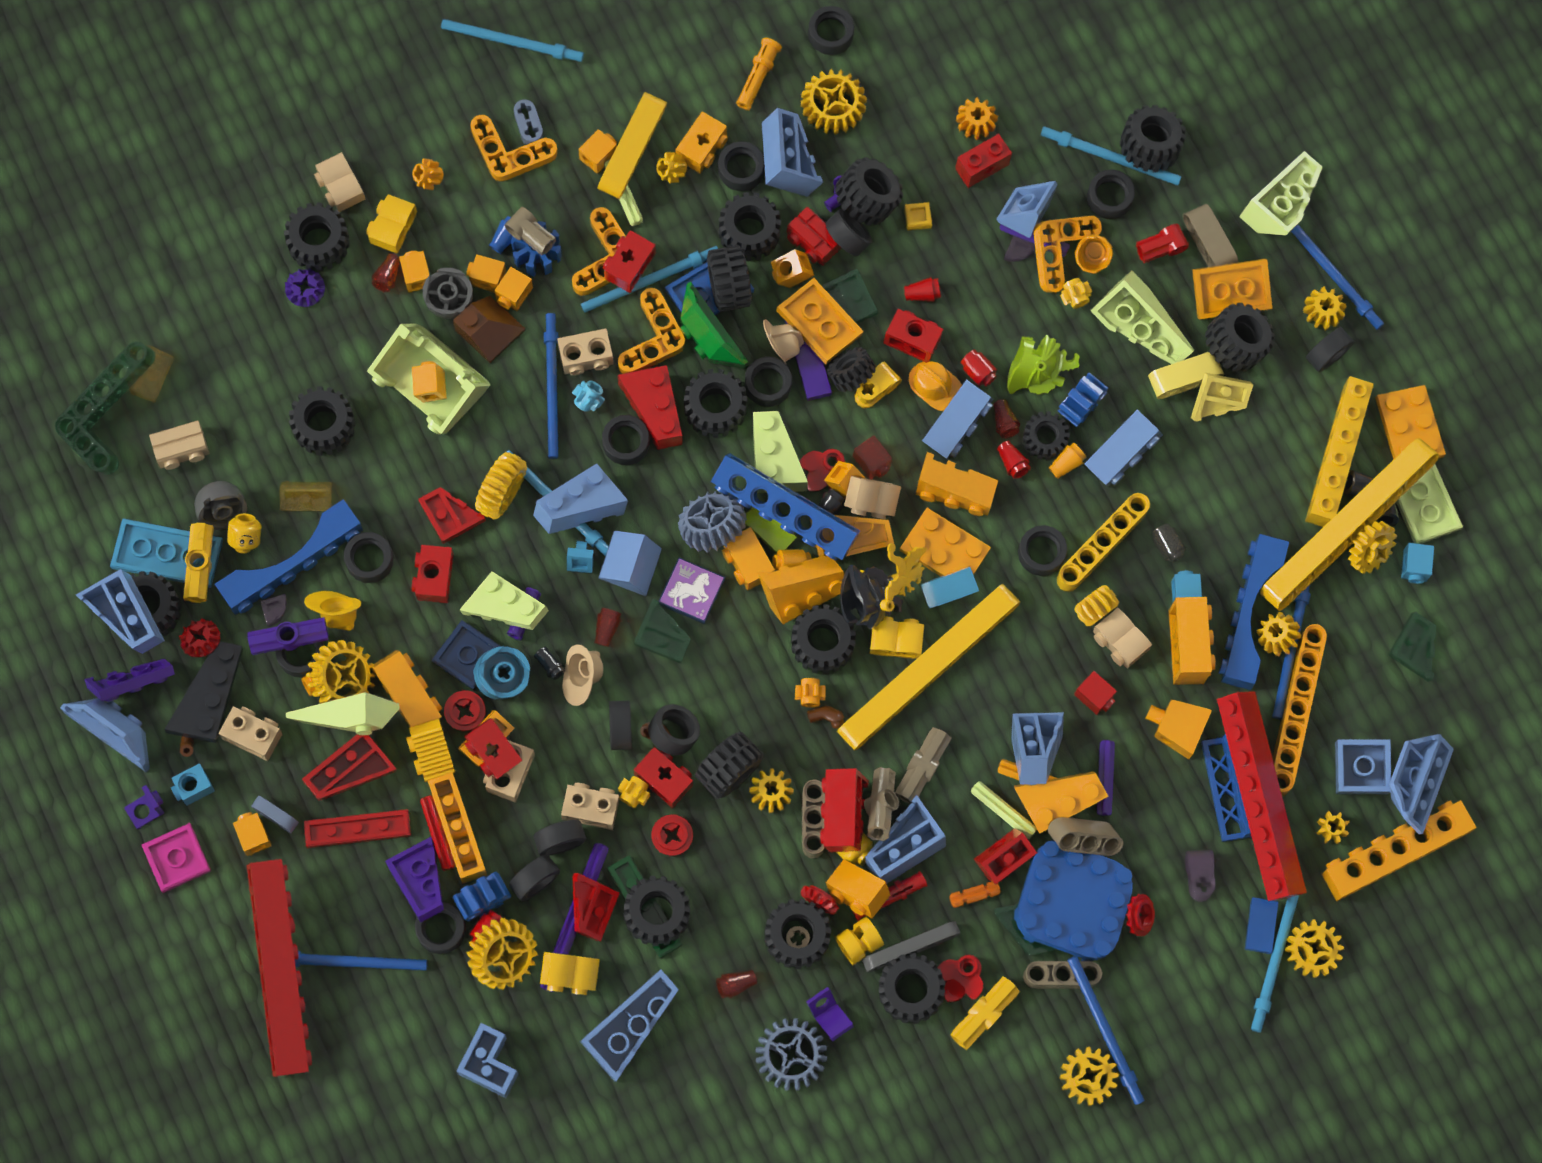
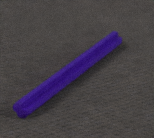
M600 843L594 844L583 872L584 876L597 881L608 853L607 846ZM573 901L553 953L569 955L577 934L574 930ZM540 984V987H541L542 989H544V990H546V991H549V992H554V991L547 990V986H548V985Z

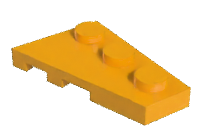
M835 515L861 531L847 556L887 547L890 543L894 544L889 520ZM824 528L822 532L824 539L833 541L834 532L829 528ZM816 545L818 557L826 556L824 554L825 550Z

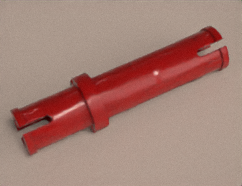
M919 871L917 874L901 882L899 880L893 882L894 885L888 888L890 896L880 909L899 899L903 901L907 899V895L927 887L928 885L923 874ZM852 910L857 921L866 916L864 914L862 916L858 915Z

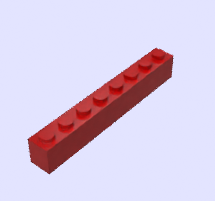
M1255 691L1236 692L1219 698L1217 702L1268 901H1274L1305 894L1307 891Z
M282 859L249 863L247 865L273 1077L309 1072L308 1066H312V1057L310 1050H306L305 1039H308L309 1035L307 1024L302 1022L301 1013H305V1002L303 997H299L298 986H302L300 970H296L295 960H298L297 944L292 943L291 934L295 933V923L293 917L289 918L288 907L292 906L290 891H286L285 881H288L287 865L282 864Z

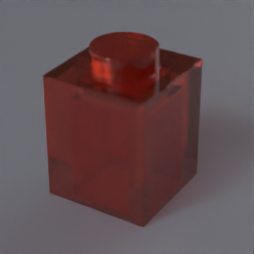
M875 435L854 449L853 458L870 480L876 476L878 478L884 476L891 469L892 457Z

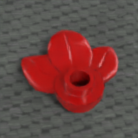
M828 449L824 453L811 451L800 459L801 467L809 471L807 474L808 491H819L826 486L832 489L824 479L834 467L828 464L829 458H834L836 463L838 461L845 462V458L839 450Z
M965 955L958 961L946 960L937 967L941 970L942 977L946 982L944 996L947 1002L958 1001L966 994L971 999L976 1000L982 993L983 981L980 977L982 965L975 956ZM966 966H973L974 968L971 972L967 973L964 971Z

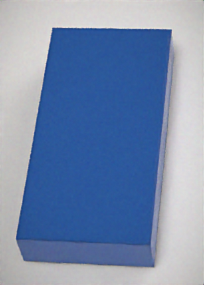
M1251 898L1245 950L1266 954L1272 953L1278 909L1277 901Z

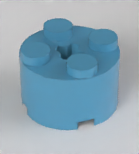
M505 646L496 647L485 652L478 659L473 670L475 683L479 690L487 697L495 700L507 699L518 695L525 689L529 681L530 665L527 658L519 650ZM504 668L506 673L504 677L500 678L498 676L499 669Z

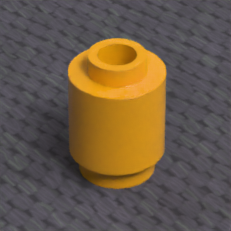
M803 549L778 550L777 554L773 556L772 565L778 571L781 566L787 565L788 568L799 566L801 561L812 558L811 554Z

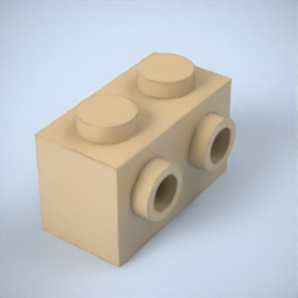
M233 706L218 734L222 740L268 761L282 736V732L277 728L279 724L268 718L260 720L254 717L256 713L246 707L238 709Z
M574 783V786H567L561 813L562 820L578 819L581 821V824L613 830L619 804V795L615 794L614 790L608 788H600L599 791L589 789V785L583 783Z

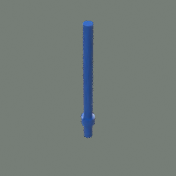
M1299 225L1293 228L1291 232L1354 303L1357 307L1356 311L1362 317L1365 316L1376 330L1380 329L1384 323L1372 310L1373 306L1369 301L1363 300Z
M554 313L546 314V332H544L547 359L548 458L550 459L558 458L556 345L558 344L557 338H559V333L556 332V314Z
M1310 585L1294 599L1296 604L1293 618L1294 622L1300 625L1299 633L1305 607L1309 604ZM1292 646L1289 648L1290 654L1285 653L1272 715L1275 719L1283 718L1297 648Z
M298 951V960H295V967H300V964L427 970V960L316 955L301 954V951Z
M1073 956L1067 961L1121 1074L1119 1076L1123 1087H1127L1134 1104H1140L1144 1101V1098L1136 1083L1138 1079L1134 1071L1130 1070L1078 957Z

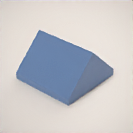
M1056 181L1015 188L997 217V221L1030 238L1035 226L1041 221L1047 211L1058 184Z
M614 531L598 579L646 596L662 548L646 535Z

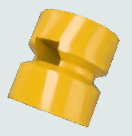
M867 917L853 924V930L846 929L835 936L839 948L852 965L864 959L867 951L873 953L884 946L881 936Z

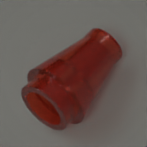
M388 254L383 263L372 275V285L382 292H389L391 288L395 287L400 264L398 256Z
M1001 399L993 404L996 432L1002 438H1011L1020 432V422L1008 405L1007 400Z
M601 608V612L597 613L595 644L609 647L622 621L620 619L621 613Z
M753 970L721 974V977L716 979V985L722 999L727 997L731 999L751 986L757 985V979Z

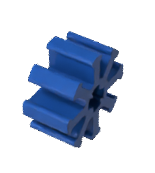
M538 221V224L547 230L546 223ZM554 229L550 233L556 238V242L542 256L537 251H533L534 249L522 239L517 240L512 236L513 258L517 268H520V265L528 261L526 263L527 275H536L535 268L537 263H541L546 275L553 271L552 261L548 260V258L560 262L562 257L558 232Z
M1089 372L1086 377L1083 376L1080 379L1076 388H1072L1068 393L1069 396L1060 404L1058 412L1078 427L1080 423L1087 419L1090 412L1097 408L1098 403L1106 396V391L1109 388Z
M493 872L486 878L485 876L478 878L474 885H466L461 889L460 893L453 896L457 907L467 922L472 921L477 916L481 918L490 909L499 908L503 905V901L511 898L510 892L497 872Z

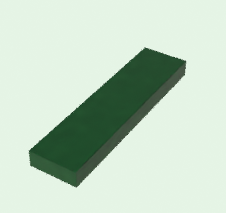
M630 855L607 868L624 898H626L627 893H630L634 884L638 885L639 881L643 879L642 874ZM655 898L647 900L642 905L641 914L648 923L660 925L668 921ZM678 938L676 941L671 940L668 945H664V943L658 944V946H653L652 943L651 945L660 959L681 947L682 943Z

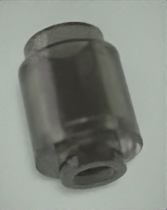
M1164 524L1153 531V542L1165 561L1175 563L1185 556L1184 552L1187 548L1174 527L1171 528L1170 524Z

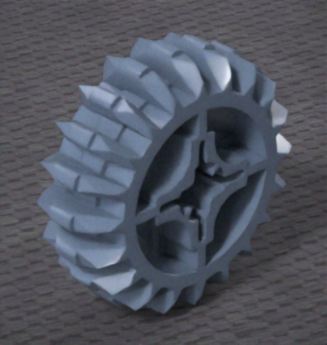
M718 490L713 494L707 492L703 497L698 496V499L695 501H689L690 505L683 507V513L679 515L678 528L682 539L685 540L690 548H696L698 552L704 549L708 553L713 548L718 551L721 546L727 548V543L735 542V536H741L742 529L746 528L745 521L747 519L743 505L737 502L738 499L734 495H725Z
M797 1018L793 1019L792 1026H788V1020L783 1019V1028H780L778 1023L774 1022L773 1028L775 1032L773 1033L770 1029L766 1028L764 1033L769 1038L759 1037L758 1042L765 1045V1047H756V1053L763 1054L762 1057L756 1058V1063H765V1066L761 1067L759 1072L762 1074L769 1071L770 1073L765 1080L769 1082L775 1077L777 1080L774 1087L778 1088L781 1081L786 1082L784 1086L785 1091H789L790 1083H794V1088L797 1091L800 1090V1081H803L804 1085L809 1087L810 1082L807 1077L810 1076L815 1081L818 1079V1075L814 1070L823 1072L824 1067L818 1064V1062H826L827 1057L819 1055V1053L826 1051L827 1047L825 1045H817L823 1040V1036L813 1037L817 1031L815 1027L811 1028L809 1032L806 1031L808 1022L804 1021L802 1028L797 1027ZM796 1034L790 1044L785 1045L774 1042L782 1035ZM803 1038L812 1047L813 1060L807 1058L800 1050ZM795 1043H797L795 1055L799 1058L796 1060L793 1058L785 1066L787 1062L785 1050L788 1049L790 1051V1048H793ZM769 1049L775 1051L782 1058L783 1063L779 1071L774 1068L770 1061ZM798 1064L809 1067L799 1075H786L793 1065Z

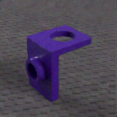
M146 785L141 787L145 795L124 807L137 829L164 814L160 806L164 803L156 790L151 792ZM142 804L148 806L149 815L144 819H138L134 813L136 807Z
M828 987L807 1001L814 1019L832 1041L854 1027L853 1023L836 1003ZM827 998V1001L822 1006L816 1007L820 999Z

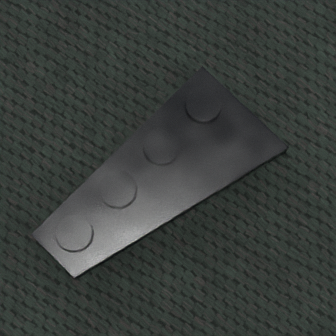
M219 642L216 649L206 658L165 727V733L217 743L218 733L221 729L243 652L241 645Z

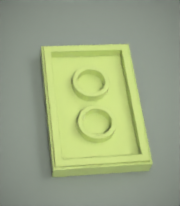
M1435 464L1396 501L1412 540L1416 544L1425 543L1463 528Z

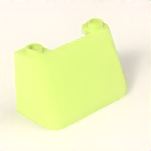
M400 324L367 370L373 376L372 380L380 387H385V385L394 387L428 416L426 418L429 423L427 425L428 428L438 435L446 434L490 386L487 379L419 324ZM426 361L435 362L445 370L447 399L423 403L416 398L413 393L412 367L420 366L422 362Z

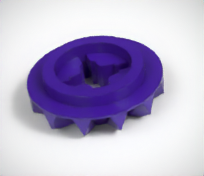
M310 268L307 270L298 269L297 272L290 274L287 282H285L287 298L293 304L300 307H309L318 303L325 292V284L322 277ZM307 279L309 287L312 288L306 289L302 295L301 288L298 285H303Z

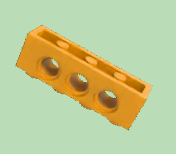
M453 772L428 780L462 884L487 876Z

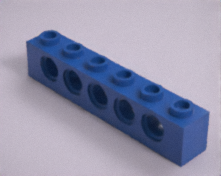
M731 453L725 455L711 480L716 485L715 489L725 495L729 493L738 498L737 502L744 507L750 508L752 506L759 510L758 514L768 521L776 520L781 523L780 527L790 534L796 532L803 537L802 541L812 547L818 545L825 550L824 554L831 559L837 560L839 558L843 560L861 532ZM737 476L745 478L747 482L745 489H740L736 486L735 480ZM759 489L767 491L769 496L767 502H762L758 499L757 492ZM781 502H786L790 506L789 515H783L779 511V504ZM802 515H807L812 519L811 528L802 526ZM824 528H829L834 532L833 541L824 539L822 535Z

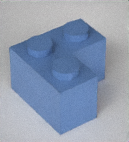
M481 1023L457 1069V1073L507 1098L518 1076V1072L496 1061L507 1039L505 1034Z

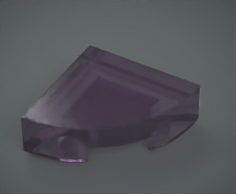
M1013 236L1004 260L1016 262L1026 259L1035 250V244Z
M286 594L261 601L268 627L274 625L283 617L287 608Z

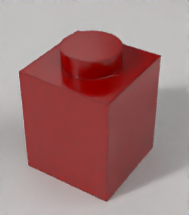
M1093 671L1077 688L1074 695L1098 715L1101 710L1107 712L1116 702L1113 697L1117 691Z

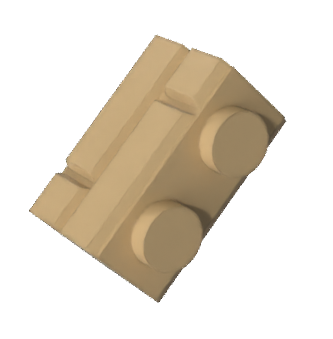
M198 420L149 435L160 468L165 467L167 470L175 469L180 466L181 462L188 460L190 462H198L204 459V455L209 454L205 436Z

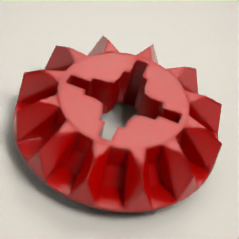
M203 618L197 622L192 620L191 625L183 627L184 632L179 636L181 648L191 657L209 655L220 642L218 627L212 621H206ZM194 634H198V635H201V634H202V635L204 636V638L206 639V641H204L203 639H202V640H200V639H197V640H196L193 635H194Z
M467 690L458 691L451 695L444 706L446 721L453 729L463 732L474 730L483 721L486 713L481 697ZM470 704L469 711L472 713V716L465 715L460 719L461 712L458 710V707L465 708Z
M666 815L654 824L651 838L653 845L659 853L670 857L681 855L689 849L693 840V831L685 818L678 815ZM679 827L677 832L679 841L671 840L665 844L668 836L663 829L673 832Z
M803 886L800 893L807 902L815 903L818 909L821 908L825 913L835 914L839 906L832 896L815 886Z
M1137 894V896L1131 898V903L1127 904L1128 913L1126 916H1128V921L1126 925L1130 927L1132 934L1145 936L1153 926L1155 911L1153 903L1147 895Z

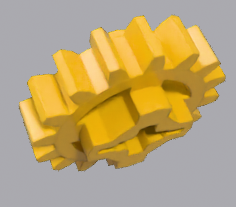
M1374 521L1372 527L1367 525L1365 532L1360 531L1356 540H1353L1355 546L1349 549V552L1352 553L1348 557V560L1351 561L1350 565L1363 574L1366 571L1372 573L1373 568L1378 570L1380 563H1386L1389 558L1388 555L1393 553L1391 548L1396 545L1393 540L1397 537L1394 533L1395 529L1383 521L1379 523Z
M1316 920L1310 921L1309 926L1304 921L1300 924L1301 930L1297 927L1292 930L1295 937H1287V941L1291 945L1286 947L1285 951L1292 953V956L1287 960L1288 962L1295 961L1297 963L1294 966L1295 971L1300 967L1303 968V976H1306L1310 971L1313 978H1317L1320 971L1326 976L1329 974L1328 967L1335 970L1338 966L1334 961H1341L1343 958L1337 954L1344 949V946L1337 945L1341 936L1334 937L1333 932L1335 928L1332 927L1327 930L1325 921L1317 926ZM1314 932L1311 938L1301 937L1305 933ZM1325 938L1329 941L1331 947L1327 945ZM1312 944L1317 945L1316 949L1318 952L1316 954L1312 953L1313 948L1310 947ZM1298 950L1302 952L1304 960L1301 958ZM1318 959L1328 960L1325 964L1315 965Z
M1086 1047L1084 1054H1082L1080 1049H1077L1075 1051L1076 1058L1069 1055L1066 1059L1070 1064H1063L1061 1066L1066 1071V1074L1060 1075V1079L1067 1082L1062 1089H1070L1071 1092L1068 1097L1071 1099L1076 1095L1078 1097L1077 1104H1081L1084 1099L1087 1100L1088 1106L1093 1105V1099H1096L1101 1104L1103 1102L1102 1095L1109 1098L1112 1094L1108 1089H1115L1117 1087V1084L1112 1082V1079L1118 1077L1117 1073H1112V1069L1116 1064H1108L1107 1060L1110 1055L1107 1054L1101 1057V1049L1099 1048L1095 1053H1091L1090 1047ZM1089 1059L1095 1060L1101 1065H1093L1090 1063ZM1077 1063L1079 1071L1077 1076L1072 1078V1070ZM1086 1070L1089 1074L1099 1072L1092 1079V1083L1089 1079L1079 1081L1086 1074ZM1106 1075V1083L1101 1090L1099 1082L1101 1077ZM1077 1087L1086 1088L1091 1094L1083 1093Z

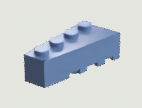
M659 970L580 1041L614 1082L618 1080L627 1064L679 990L662 970Z

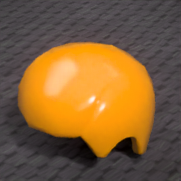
M1095 234L1086 236L1078 243L1075 250L1076 262L1083 271L1096 274L1109 266L1113 257L1112 246L1105 237Z

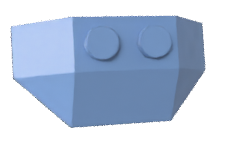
M97 698L66 703L60 707L67 716L146 773L150 769L146 734L140 727L142 722L131 714L128 717L120 713L122 708L113 701L106 703Z
M1440 734L1405 741L1389 783L1391 800L1402 817L1418 834H1423L1454 750Z

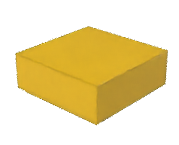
M929 202L905 204L907 230L932 228Z

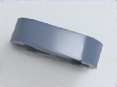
M529 100L518 101L514 106V117L522 141L527 145L543 139L542 126L534 104ZM523 108H526L528 111L529 119L525 120L524 114L521 113ZM529 126H532L533 132L535 133L536 137L531 138V136L528 135Z
M258 796L251 805L259 814L289 833H292L299 823L292 816L261 796Z

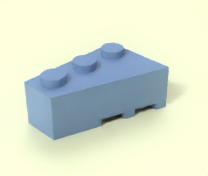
M777 108L762 122L766 185L808 197L823 183L822 178L817 176L813 166L815 163L814 156L809 155L806 143L808 140L799 115Z
M966 380L922 441L946 459H949L950 456L955 458L963 447L960 443L965 436L970 437L978 426L976 422L981 415L985 417L993 406L991 402L994 399Z
M1136 410L1088 459L1085 465L1106 486L1109 487L1111 484L1115 486L1125 476L1123 472L1130 466L1134 467L1142 459L1141 455L1148 449L1153 448L1163 434L1139 410Z
M596 463L537 500L533 516L548 534L578 527L581 523L589 521L598 522L602 518L616 515V517L624 515L628 500Z
M122 569L76 594L132 649L143 654L165 641L130 574Z
M917 795L890 828L889 838L885 841L879 840L865 857L866 866L871 874L886 881V883H889L946 847V836Z

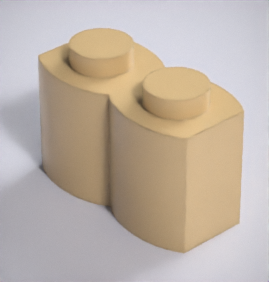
M342 152L315 165L318 173L314 174L320 188L326 187L328 193L325 194V197L330 206H336L337 210L341 212L365 200L364 193Z
M851 476L844 506L852 508L851 513L866 516V512H872V517L886 519L887 515L895 516L901 486Z
M1116 608L1104 618L1093 630L1096 642L1101 647L1106 646L1112 652L1111 657L1114 662L1119 666H1125L1127 669L1147 653L1152 646L1147 637L1134 626L1132 621L1119 608Z

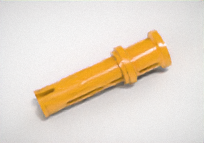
M763 38L761 41L762 47L758 55L753 58V69L736 102L737 106L744 110L751 109L765 75L773 69L775 56L782 49V46L773 39Z

